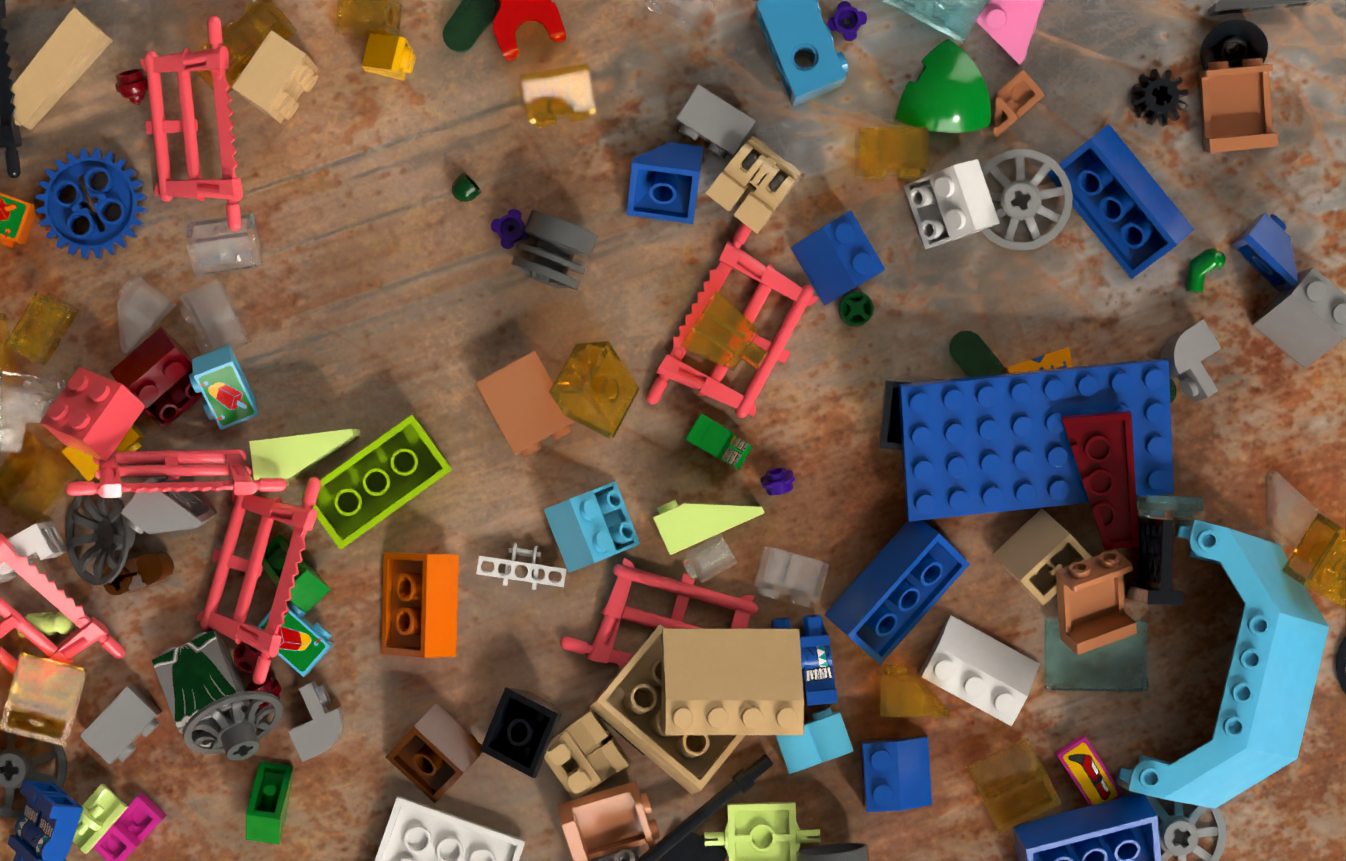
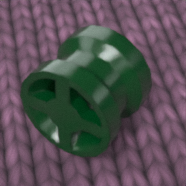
M853 292L842 299L838 312L845 324L858 327L871 319L874 306L869 296L862 292Z

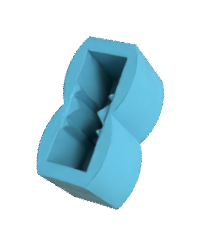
M828 707L812 713L813 719L804 722V735H775L789 774L854 751L839 711L832 712L831 708Z

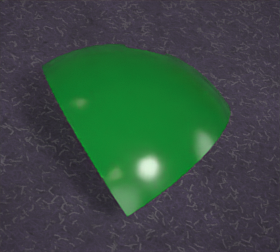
M949 39L943 41L922 60L924 65L923 72L918 76L917 81H909L899 101L895 119L916 128L945 133L970 132L990 126V99L979 69L968 54Z

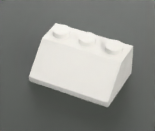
M950 615L918 675L1012 726L1029 695L1040 664Z

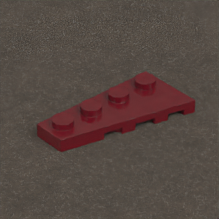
M1130 410L1061 416L1104 549L1139 547L1132 416Z

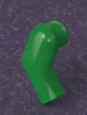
M1214 248L1206 249L1190 261L1186 292L1203 293L1205 275L1216 268L1221 269L1225 264L1226 258L1221 251Z

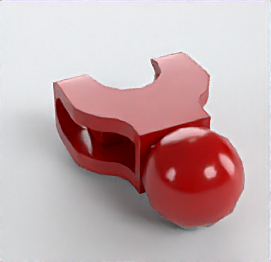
M500 0V10L495 16L493 31L504 58L508 62L516 60L519 56L515 34L519 26L525 22L536 21L543 24L550 39L556 43L566 41V32L558 8L551 0Z

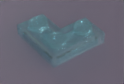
M1136 495L1139 516L1165 517L1166 510H1173V517H1194V511H1204V497Z

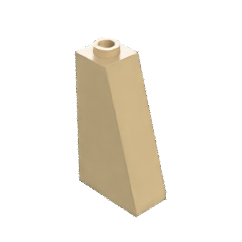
M75 7L69 12L12 85L11 92L15 94L12 104L17 107L13 117L15 125H19V127L23 125L32 130L113 42L109 36Z

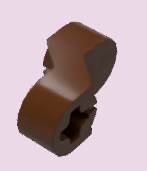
M162 551L146 553L128 559L120 574L112 582L103 586L109 594L116 596L133 593L137 590L160 584L168 580L173 574V560L167 553ZM108 567L103 573V576L109 574L112 571V569Z

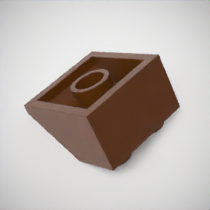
M435 703L390 751L386 758L427 797L436 803L483 752L480 751L482 745L477 739L456 722L447 711Z

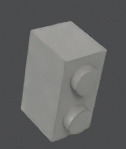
M699 84L676 118V123L681 126L678 130L693 141H696L698 137L709 143L707 149L722 159H725L726 155L733 159L756 122Z
M132 684L127 686L80 737L108 764L115 762L117 759L123 762L136 749L133 742L141 734L146 738L160 724L156 718L162 711Z

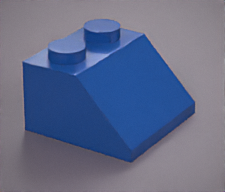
M852 211L828 223L791 247L792 252L824 306L886 270Z
M928 736L860 740L864 809L867 813L902 811L932 805Z

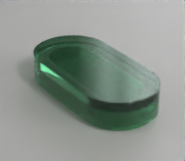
M463 0L443 30L444 42L450 50L456 53H465L475 46L496 14L495 0Z
M966 330L955 334L951 338L949 343L950 356L967 377L1005 374L1003 364L978 334Z

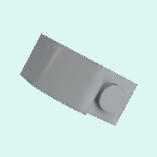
M1204 319L1188 326L1171 337L1164 345L1160 357L1169 360V379L1177 376L1183 393L1191 398L1193 403L1206 399L1218 391L1201 363L1202 360L1221 349Z
M316 681L299 688L312 719L288 731L302 762L325 752L333 746L340 738L345 723L342 705L329 711L327 707L331 703L329 695L323 685L318 687Z

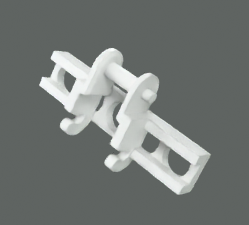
M514 542L513 548H509V553H512L511 560L479 555L476 574L504 578V586H508L509 579L531 582L532 590H536L537 583L564 587L567 568L537 564L536 557H541V552H537L538 546H535L534 550L517 548V543ZM516 555L532 557V563L515 561ZM482 562H493L494 570H482ZM501 563L506 564L505 573H499L498 571ZM518 565L527 567L528 574L526 577L519 578L516 576L515 569ZM539 569L545 572L543 579H538ZM551 571L560 572L562 575L561 581L549 580V573Z

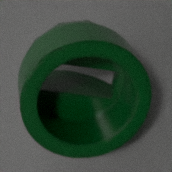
M464 172L452 184V194L454 198L461 202L472 201L481 193L478 185Z

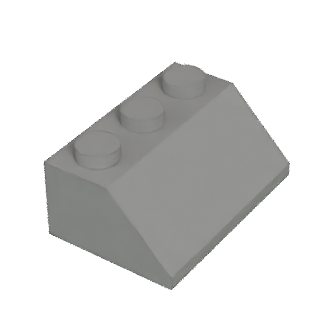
M151 477L146 479L144 483L176 481L167 480V477ZM184 490L163 493L160 491L135 493L121 514L127 518L125 523L134 531L140 534L144 531L148 534L198 528L213 519L217 512L194 494Z

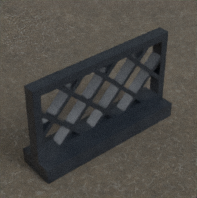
M1140 518L1137 585L1125 586L1126 599L1147 605L1183 606V592L1171 589L1174 520Z

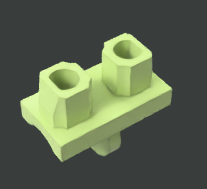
M101 784L82 805L83 810L73 842L84 854L88 853L128 808L104 784Z

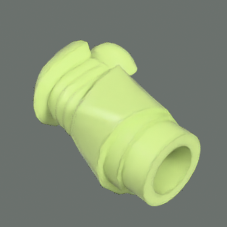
M61 611L53 614V612L30 613L24 617L45 636L54 635L56 632L69 634L75 626ZM17 630V632H18V634H19V636H20L21 638H26L23 634H21V633Z

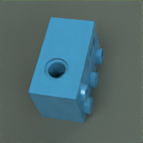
M760 0L756 2L754 15L792 107L842 87L849 67L842 51L836 53L831 32L828 26H825L820 14L821 9L818 0ZM804 56L811 61L812 65L802 68L795 63L794 59Z

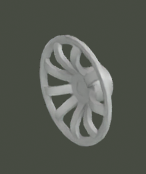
M1013 149L995 156L982 167L981 170L984 178L991 172L1005 188L1003 193L989 191L991 199L1000 201L1002 205L996 211L998 219L1006 214L1011 217L1005 239L995 234L990 228L981 230L989 240L1004 248L1024 251L1036 249L1049 243L1064 229L1072 210L1073 194L1065 171L1056 161L1039 151ZM1016 157V181L1011 182L996 165ZM1024 157L1033 158L1044 163L1031 181L1025 180ZM1052 169L1058 176L1062 186L1040 191L1037 186ZM1064 195L1062 215L1041 205L1043 199ZM1036 213L1057 223L1043 237H1041L1033 218ZM1019 220L1026 221L1034 241L1013 242Z
M1145 795L1162 821L1159 825L1160 848L1163 850L1161 853L1162 861H1168L1173 855L1177 856V861H1187L1186 855L1194 852L1205 861L1220 860L1225 849L1226 824L1219 807L1210 808L1217 826L1196 828V821L1209 807L1197 805L1189 816L1185 817L1183 814V803L1174 801V815L1169 816L1156 797ZM1218 836L1213 855L1197 845L1198 838Z

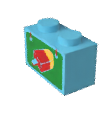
M230 345L192 359L193 373L189 374L190 382L196 393L202 392L205 401H202L206 415L209 420H216L220 430L259 415L256 397Z
M290 601L287 603L288 611L283 614L285 624L279 627L278 635L282 636L278 655L300 675L305 677L334 646V643L329 640L332 634L318 622L313 626L304 618L306 613ZM270 612L257 627L265 630Z

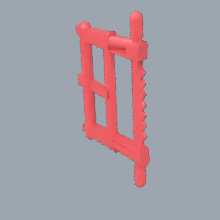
M213 15L207 20L211 49L191 53L186 48L181 53L158 56L156 52L149 51L146 53L145 58L140 59L142 68L147 73L152 121H145L146 133L153 134L158 176L154 196L160 195L161 200L164 202L171 201L173 196L195 198L202 202L205 200V197L226 199L228 227L231 231H238L241 228L240 204L237 201L243 198L241 178H236L235 168L238 166L234 155L237 151L232 143L236 138L231 131L234 127L230 119L233 112L228 105L232 99L227 92L230 85L225 78V69L229 68V51L226 46L221 44L223 43L221 20ZM211 70L222 178L201 179L196 133L198 131V121L195 119L190 71ZM161 72H177L182 120H165ZM183 132L188 179L172 180L167 133Z
M743 222L740 223L732 237L733 241H727L719 258L720 263L717 268L709 270L710 280L703 282L704 292L697 293L698 303L691 304L692 314L685 315L686 325L679 326L680 336L673 337V349L670 355H666L656 372V374H659V377H656L647 393L646 400L649 404L654 405L658 403L668 385L667 381L671 379L700 391L698 396H707L735 408V414L738 418H745L748 414L754 418L756 414L754 402L776 361L778 360L785 364L791 352L785 350L784 347L805 308L815 304L819 297L813 296L814 289L811 285L806 284L800 287L776 271L771 263L767 267L740 249L752 231ZM733 268L759 282L711 373L707 376L681 361ZM771 289L794 301L772 342L749 331ZM744 341L765 353L742 395L723 385L721 381Z
M240 449L114 451L107 462L93 457L94 463L99 465V470L95 473L96 478L100 479L99 483H94V481L69 482L65 490L71 496L99 494L102 498L121 497V493L129 491L134 493L160 491L163 493L167 491L179 492L185 490L192 492L199 490L204 492L224 489L233 490L234 495H252L257 490L259 492L284 491L287 487V481L283 478H259V480H253L250 476L252 470L245 462L246 452ZM205 463H225V464H205ZM118 465H137V466H118ZM229 475L230 479L216 482L126 483L120 480L121 477H167V480H179V476Z
M312 477L307 482L302 499L303 506L282 503L280 497L269 499L255 495H234L232 490V502L234 505L221 550L214 549L211 561L217 563L206 606L198 614L196 621H200V627L205 632L214 629L233 639L236 644L244 642L261 651L252 676L253 682L257 685L265 682L271 663L270 657L274 658L279 652L282 636L278 635L279 627L285 624L283 614L288 611L287 601L292 599L290 589L295 587L294 576L299 574L298 563L302 562L301 551L306 549L305 535L307 531H312L317 518V511L313 509L321 487V482L317 477ZM246 510L262 515L249 560L234 555ZM277 520L294 526L268 623L264 630L245 623L258 576L260 577L262 573V561L273 522ZM230 568L245 572L233 618L218 613Z
M0 534V564L5 562L78 626L74 632L56 646L0 597V615L4 618L0 622V639L16 628L45 654L41 660L28 670L0 646V664L19 680L21 691L24 694L29 689L33 692L39 691L42 687L41 682L67 664L74 662L72 657L96 641H99L100 645L114 658L122 659L126 651L114 638L107 635L109 633L108 628L95 617L89 618L85 615L82 605L75 606L73 597H66L64 589H57L55 581H48L46 572L38 573L37 565H29L27 556H19L14 551V545L3 534Z
M623 558V564H616L613 568V573L617 576V580L607 605L600 612L604 614L593 644L589 645L588 642L563 637L560 645L564 650L581 655L587 654V659L592 661L618 664L619 669H621L633 655L613 649L621 619L655 629L659 624L665 628H701L682 622L689 599L692 598L735 611L730 629H747L750 615H755L758 612V605L753 602L755 595H744L741 598L695 586L696 576L683 573L682 580L679 581L636 569L629 559ZM632 581L677 594L671 619L625 606Z

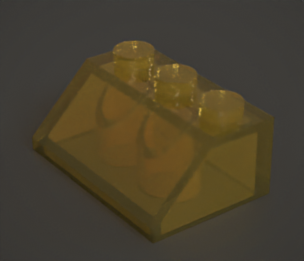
M252 0L246 5L243 10L245 14L238 21L231 20L222 27L223 43L221 44L226 46L229 51V68L225 69V78L230 85V88L227 90L228 93L233 90L232 86L271 30L285 40H288L298 31L271 0ZM206 43L197 51L211 49V45ZM211 70L196 71L214 91Z

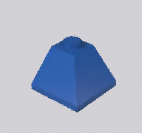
M668 142L633 158L626 215L693 224L703 146Z
M1267 213L1259 215L1231 245L1280 292L1293 288L1298 283L1291 238L1284 231L1287 227L1281 219L1274 214L1269 216Z

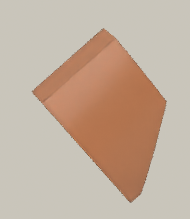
M1022 70L997 92L993 134L996 137L1046 95L1025 70Z

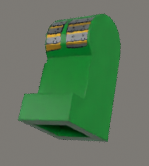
M700 413L684 439L740 470L753 448L752 445L735 436L728 429Z

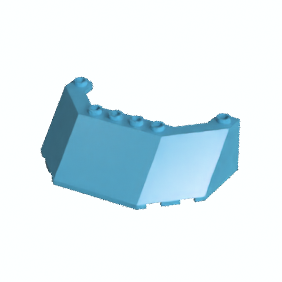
M1179 520L1176 537L1185 538L1189 541L1191 550H1189L1188 557L1221 565L1244 603L1211 740L1173 763L1139 755V763L1133 769L1119 767L1115 783L1128 791L1160 799L1217 808L1298 758L1329 626L1279 544L1198 520Z

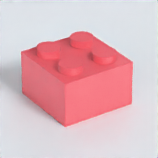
M79 367L69 379L68 384L58 398L49 407L48 412L40 423L63 444L107 462L146 406L123 384Z

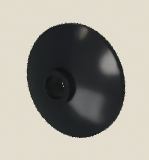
M1230 20L1217 25L1206 35L1200 48V60L1204 70L1208 69V63L1229 61V67L1242 66L1243 59L1263 58L1264 63L1268 54V42L1264 32L1256 24L1246 20ZM1236 43L1235 47L1231 49L1226 48L1228 45Z

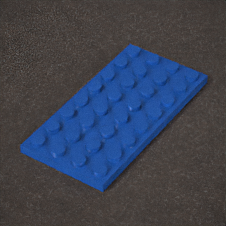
M1166 358L898 384L905 517L909 522L1089 503L1061 416L1130 410L1132 416L1136 497L1174 494L1169 360Z

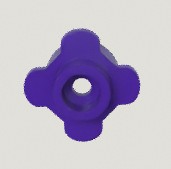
M842 1L838 4V11L834 17L828 19L827 26L830 31H837L842 34L846 41H853L857 37V31L860 26L866 24L867 15L865 12L858 11L852 7L848 1ZM845 18L850 19L849 24L844 23Z
M517 209L509 210L508 215L503 216L501 219H494L491 223L492 231L498 233L501 238L500 244L505 249H511L517 241L521 239L526 240L530 237L524 232L525 225L521 220V212ZM509 226L514 227L513 232L508 231Z
M775 468L767 471L766 476L761 477L760 481L762 488H766L768 495H780L793 489L792 482L795 481L792 470Z

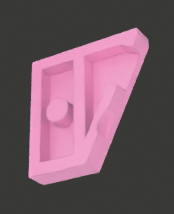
M991 0L974 19L1020 65L1026 59L1027 50L1045 0Z

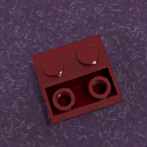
M162 327L110 371L116 382L123 384L146 406L143 411L163 429L167 428L203 396L202 392L196 393L190 382L189 374L193 373L191 356Z

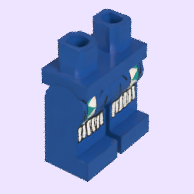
M820 614L803 616L804 634H800V648L806 704L810 706L838 703L829 633L825 632ZM790 618L771 619L770 629H791Z
M23 780L20 793L27 800L23 814L15 824L14 831L16 835H10L8 845L16 852L13 861H67L65 858L69 853L83 807L70 796H67V793L54 782Z

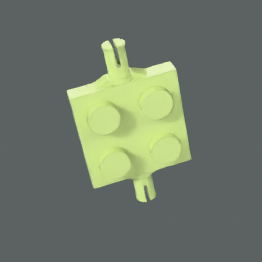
M795 802L727 803L728 821L725 832H704L705 846L725 845L729 861H797L796 852L800 848V843L820 844L821 842L820 829L800 830L796 821Z

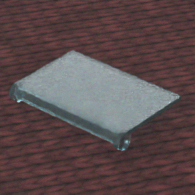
M1045 620V690L1148 691L1147 621H1135L1137 634L1077 655L1060 639L1059 620Z

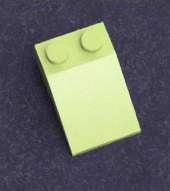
M345 429L249 441L254 480H259V478H283L287 481V486H290L289 479L299 478L361 436L360 430Z
M675 499L657 507L659 514L653 516V519L669 554L672 555L765 512L761 506L703 503H683L678 505Z

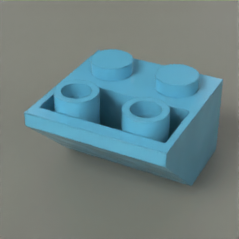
M616 481L544 509L568 573L640 545Z

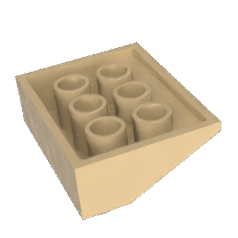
M659 624L589 707L693 795L704 788L745 735H664L661 732L662 628L665 627Z
M662 628L661 732L664 735H804V693L799 629Z

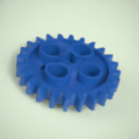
M95 148L92 157H90L86 149H81L79 159L73 153L68 152L69 163L65 164L58 159L55 160L59 170L54 172L46 169L47 175L51 178L50 182L39 181V185L46 189L45 194L35 195L36 199L44 202V206L35 209L36 213L46 215V218L39 225L41 227H51L46 235L48 239L59 237L56 244L57 248L62 249L69 244L68 254L74 256L80 248L81 256L84 259L89 258L91 250H93L94 255L98 259H102L103 249H106L111 255H116L115 244L127 248L128 245L125 237L127 235L133 238L138 237L132 229L133 226H144V223L137 218L138 214L148 213L147 209L139 206V202L146 200L148 196L137 193V190L144 185V182L141 180L132 181L137 171L133 168L124 171L127 161L123 158L114 164L115 154L109 152L104 159L102 151ZM100 173H106L108 176L107 186L102 190H96L93 184L94 178ZM80 176H83L85 179V186L90 197L98 200L94 204V208L105 226L103 232L99 230L95 213L85 208L89 204V199L79 183L78 178ZM74 186L77 192L76 198L73 202L65 204L62 198L63 191L67 187ZM119 204L122 211L121 216L116 221L110 222L106 215L107 210L111 205ZM87 217L90 222V228L87 233L78 235L75 228L76 223L79 219Z

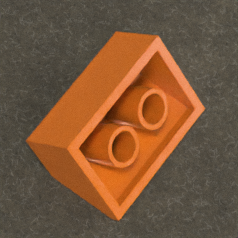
M384 552L381 654L421 658L456 657L459 554Z

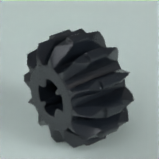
M1152 69L1150 71V78L1142 74L1138 77L1141 86L1134 85L1131 88V92L1140 97L1132 99L1130 106H1141L1142 109L1135 116L1139 119L1148 114L1146 120L1148 126H1152L1157 118L1160 126L1165 127L1168 125V117L1173 121H1177L1180 118L1177 110H1185L1188 106L1187 103L1179 99L1187 96L1188 90L1177 89V86L1183 82V79L1178 77L1171 82V70H1166L1161 78L1159 71ZM1158 91L1162 92V98L1166 100L1160 105L1156 104V97L1152 96V94L1154 95Z

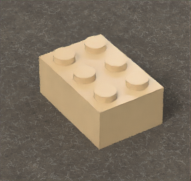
M271 30L232 88L249 103L281 124L284 118L289 120L295 114L299 107V103L296 101L302 92H309L319 77L316 74L319 68L306 53Z

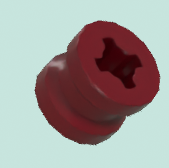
M241 642L235 648L233 655L237 668L245 673H253L256 660L260 656L261 651L253 647L251 649L250 645Z

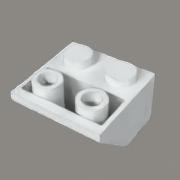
M978 159L950 166L904 185L925 250L1000 223Z

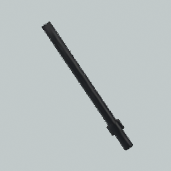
M765 754L748 769L738 771L731 777L732 782L636 861L659 860L740 792L745 793L755 785L754 780L773 766L771 759Z

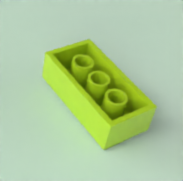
M412 414L320 480L321 487L315 506L313 505V509L317 511L319 522L341 550L449 473L452 468Z

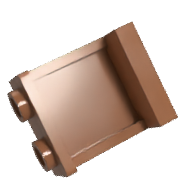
M1263 58L1243 59L1242 66L1229 67V61L1210 62L1208 63V69L1198 70L1204 152L1215 153L1278 147V133L1273 132L1269 72L1273 71V64H1263Z
M535 350L475 383L514 455L522 452L524 457H527L542 449L541 441L550 436L556 441L572 432L570 425L576 422Z
M1116 549L1056 570L1060 639L1077 655L1137 634L1136 622L1125 613L1124 574L1132 572L1133 566Z
M637 781L557 804L561 826L573 861H590L643 844H648L650 849L655 845V840L661 838L656 820H649L647 816L648 813H652L647 792L640 794Z

